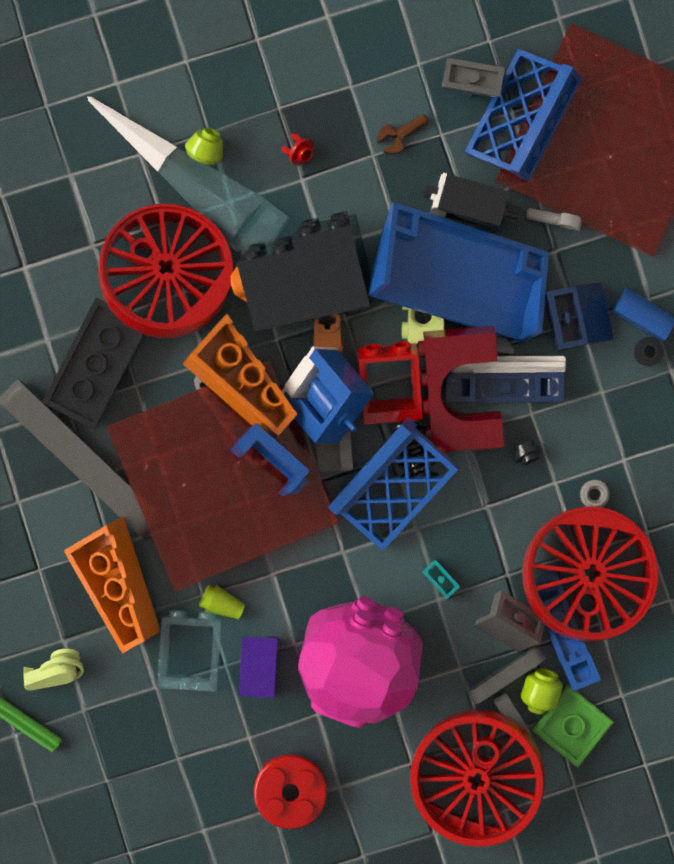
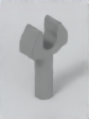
M528 208L526 216L528 220L558 225L564 229L580 231L582 224L581 217L568 213L558 214Z

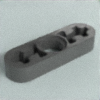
M537 645L477 683L467 692L474 703L478 704L539 665L547 657L540 646Z

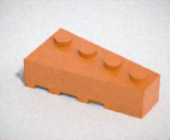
M226 314L187 357L183 365L251 425L257 423L270 436L276 439L295 418L297 413L277 384L272 382L265 371L266 368L260 360L256 359L249 349L247 341L242 334L238 333L232 324L233 321Z
M124 516L64 550L122 654L161 631Z

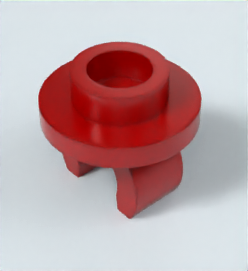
M292 134L291 137L296 142L292 149H288L285 146H282L281 149L289 157L292 164L300 166L312 158L314 146L313 142L308 138L301 139L297 134Z

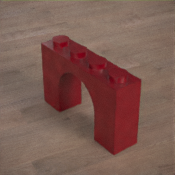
M494 326L423 332L424 341H418L419 359L425 358L426 369L420 370L422 387H428L429 398H423L424 416L430 415L431 426H426V438L442 452L504 447L500 411L461 413L449 407L440 393L444 378L454 368L464 364L498 362Z

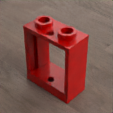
M399 341L388 346L368 344L364 348H357L359 374L367 385L366 363L410 359L413 397L368 401L362 410L364 425L405 421L408 417L411 420H422L417 344Z

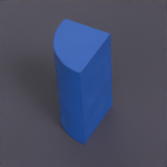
M628 287L625 288L611 311L612 314L650 337L657 339L660 343L666 341L674 326V315Z

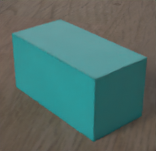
M435 559L422 570V573L446 599L460 588L457 582Z

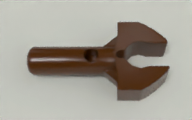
M421 114L399 129L392 128L390 124L382 127L377 143L388 136L397 137L395 143L385 148L383 153L398 154L403 151L404 147L402 144L404 138L429 123L428 117L425 114Z

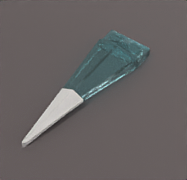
M87 97L88 101L197 212L207 217L218 227L228 245L240 255H243V252L248 250V246L254 243L265 242V246L271 245L290 221L287 215L262 196L209 165L192 159L185 151L98 100Z

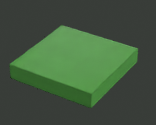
M567 684L561 692L556 709L546 711L531 730L578 768L614 721L577 691L573 692L571 686Z

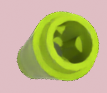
M208 585L202 595L199 606L204 608L205 612L239 620L245 603L240 602V600L218 585L215 587Z

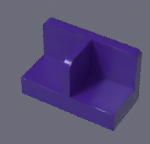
M244 636L242 638L240 696L275 697L277 636H266V638Z

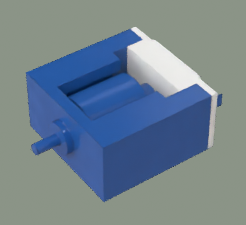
M309 346L311 350L306 357L304 356L288 381H285L286 384L282 393L296 411L295 419L314 443L338 444L348 429L352 432L357 430L353 422L371 399L374 392L337 348Z

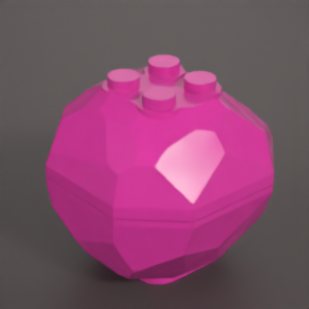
M361 596L353 602L341 603L321 609L310 617L305 632L298 671L308 697L311 699V707L317 713L350 726L362 728L367 723L376 724L409 705L418 688L423 642L416 630L404 620V614L401 610L395 607L387 608L375 603L368 597Z

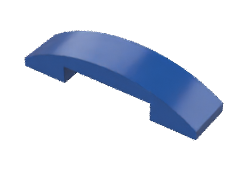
M553 571L536 578L535 585L540 586L558 581L557 573ZM562 585L538 591L545 607L564 593ZM567 597L550 609V613L561 623L570 608L566 600ZM572 615L567 625L570 628L579 630ZM545 625L573 692L601 681L584 641L564 637Z

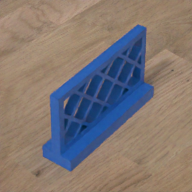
M518 49L503 77L500 98H492L465 153L513 173L518 178L529 182L583 78L569 65H559ZM522 60L530 61L533 71L519 76L518 68ZM550 70L558 72L552 83L543 85L541 74ZM536 77L539 88L525 94L522 83ZM517 85L520 96L506 102L504 95L507 89ZM541 95L543 99L540 108L530 112L527 100ZM522 103L525 114L511 120L508 109ZM504 111L507 122L493 128L491 124L493 116ZM528 121L530 127L528 132L517 138L514 126ZM509 129L512 140L498 146L495 134ZM490 137L493 148L483 153L477 151L476 149L480 141ZM514 147L516 155L511 164L503 162L500 152Z
M409 417L328 506V509L335 515L340 513L382 551L460 468L415 428L417 424ZM413 439L424 447V456L409 457L408 444ZM403 451L404 457H398V455ZM404 462L405 477H390L389 465L391 463ZM409 462H425L426 476L410 477ZM430 462H441L449 471L444 476H431ZM383 472L385 473V477H379ZM411 482H427V494L425 497H412ZM432 482H438V483L432 488ZM373 483H385L387 497L371 498L370 486ZM391 483H406L407 497H392ZM366 492V498H360ZM413 502H419V503L413 508ZM367 503L368 517L358 518L349 509L354 504ZM372 503H387L388 517H373ZM392 503H408L409 514L406 517H394ZM374 523H389L390 534L385 540L375 533ZM394 523H400L396 528H394Z

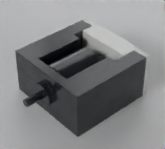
M447 173L441 174L438 187L427 184L423 195L424 198L434 200L431 214L492 233L497 232L505 217L518 220L520 215L507 211L508 205L506 203L510 191Z

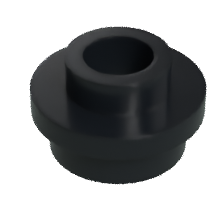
M645 337L635 345L634 356L638 363L643 366H654L663 358V346L660 341L653 337ZM651 346L654 349L652 357H647L644 354L645 347Z
M534 440L524 442L514 448V460L516 463L522 462L523 465H529L539 459L538 454L541 453L542 449L540 445H536Z

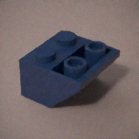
M602 282L577 285L545 293V303L556 352L614 340Z

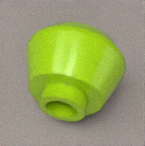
M204 128L203 130H197L185 143L187 154L200 163L215 165L223 159V140L220 138V133L214 129Z

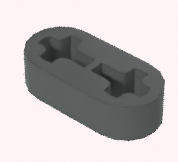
M506 693L493 700L501 714L519 723L533 737Z

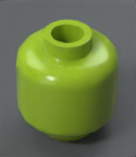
M537 668L534 672L528 673L522 689L521 699L528 705L529 711L536 714H545V711L556 709L563 689V684L558 679V674L544 668Z

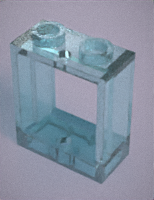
M170 610L169 615L162 616L157 688L210 692L218 690L223 619H216V614L199 612L198 617H187V611ZM171 624L214 627L210 677L168 674Z

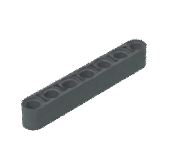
M17 378L0 396V404L120 518L124 516L126 524L144 539L164 518L151 503L48 405L42 403V400L20 379Z

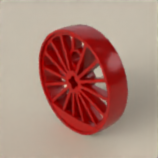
M154 204L129 213L112 228L100 252L98 266L99 284L108 307L122 323L144 335L158 338H175L200 330L210 323L223 308L232 286L233 261L225 237L212 221L188 207L175 204ZM159 221L162 254L145 223ZM164 221L179 223L169 254L167 253ZM185 224L197 230L174 255L183 225ZM139 226L145 238L135 240L128 232ZM201 235H204L211 242L210 245L182 257ZM121 238L131 245L130 253L114 248ZM145 248L150 251L151 255L148 258L137 256L135 251ZM215 250L221 262L187 264ZM109 256L130 261L134 267L108 268ZM168 268L171 269V274L169 272H166L164 274L160 273L161 269L164 271ZM222 270L216 281L190 273L192 271ZM145 274L115 289H112L108 276ZM186 280H189V281H192V282H195V283H198V284H201V285H204V286H207V287H210V288H209V290L203 295L200 291H198L194 286H192V285H191L189 282H187ZM150 281L127 307L117 298L118 295ZM157 285L158 287L147 318L144 319L134 314L132 310ZM179 285L199 300L192 308ZM170 287L174 289L186 311L175 322L173 321ZM162 288L166 290L168 323H159L151 320Z
M579 507L560 513L546 522L537 531L525 553L522 580L525 595L532 610L547 627L573 640L596 642L611 639L627 632L644 617L656 594L658 565L650 541L644 532L629 518L606 508ZM558 525L574 526L582 556ZM581 525L593 526L590 556ZM599 527L611 529L596 557ZM551 530L554 531L577 562L543 543L544 538ZM617 531L626 533L630 540L602 561ZM631 544H635L641 556L640 558L605 567L606 564ZM538 549H543L576 569L536 564L535 559ZM643 562L644 578L606 573L607 571ZM589 568L591 573H595V578L590 579V581L589 576L584 575V571ZM534 569L574 574V576L536 586ZM608 579L644 583L641 598ZM576 581L573 586L548 606H544L538 594L539 590ZM606 586L638 604L630 616H628ZM577 589L572 598L571 606L561 623L550 613V609ZM600 591L624 620V622L613 629L610 627ZM584 595L589 596L593 601V608L590 612L584 611L580 606V600ZM599 612L604 631L589 632L590 616ZM573 613L583 618L582 631L568 627L567 624Z
M475 709L452 714L435 724L425 734L412 760L410 784L417 809L424 820L436 832L459 844L483 847L496 845L513 838L532 821L539 810L544 796L546 771L541 751L533 737L524 727L503 714ZM472 723L474 747L472 755L457 727L458 725ZM477 723L493 726L490 736H484L479 739ZM451 728L466 760L438 735ZM497 728L511 735V738L502 747L498 740L494 738ZM515 740L526 751L495 765L499 757ZM434 741L461 766L426 754L425 750ZM489 745L494 749L495 755L486 758L480 754L479 747ZM530 757L534 767V771L497 772ZM422 760L460 774L422 775ZM476 773L482 775L480 783L474 782ZM536 778V790L534 793L498 779ZM460 781L429 796L425 795L422 782ZM465 787L446 809L431 802ZM498 788L531 799L532 804L524 812ZM469 792L470 796L463 816L450 812ZM491 793L519 817L516 822L509 826L506 825ZM483 794L500 827L485 824ZM475 795H477L479 822L467 818Z

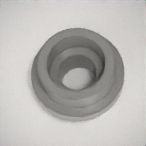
M590 480L580 490V499L586 507L602 508L609 500V489L602 481ZM592 489H597L600 493L597 500H592L589 497V492Z

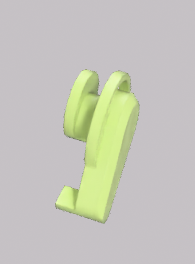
M60 649L54 651L50 656V660L42 664L39 669L34 670V668L24 667V688L31 691L68 684L80 678L84 673V666L79 662V652L73 649ZM76 666L80 668V671L78 673Z

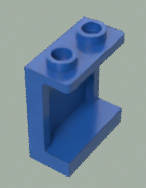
M257 423L252 425L230 449L239 458L252 446L284 474L289 481L279 492L283 497L288 494L294 495L299 493L309 481L305 476L310 470Z

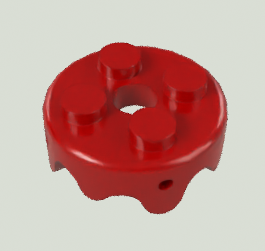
M287 753L269 759L262 766L256 777L254 801L257 809L263 818L279 828L298 829L307 826L321 814L326 804L327 782L322 769L315 761L296 753ZM294 784L298 787L299 795L296 799L288 800L284 798L282 789L285 785Z

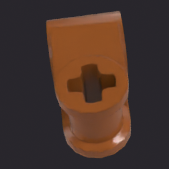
M339 313L330 315L333 318L336 317V323H331L328 329L325 328L323 323H319V318H314L313 346L337 348L343 355V339L341 336Z

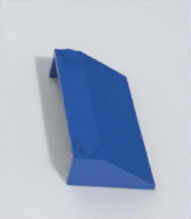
M393 202L390 206L371 267L368 296L469 327L494 326L496 335L525 343L542 333L549 252Z

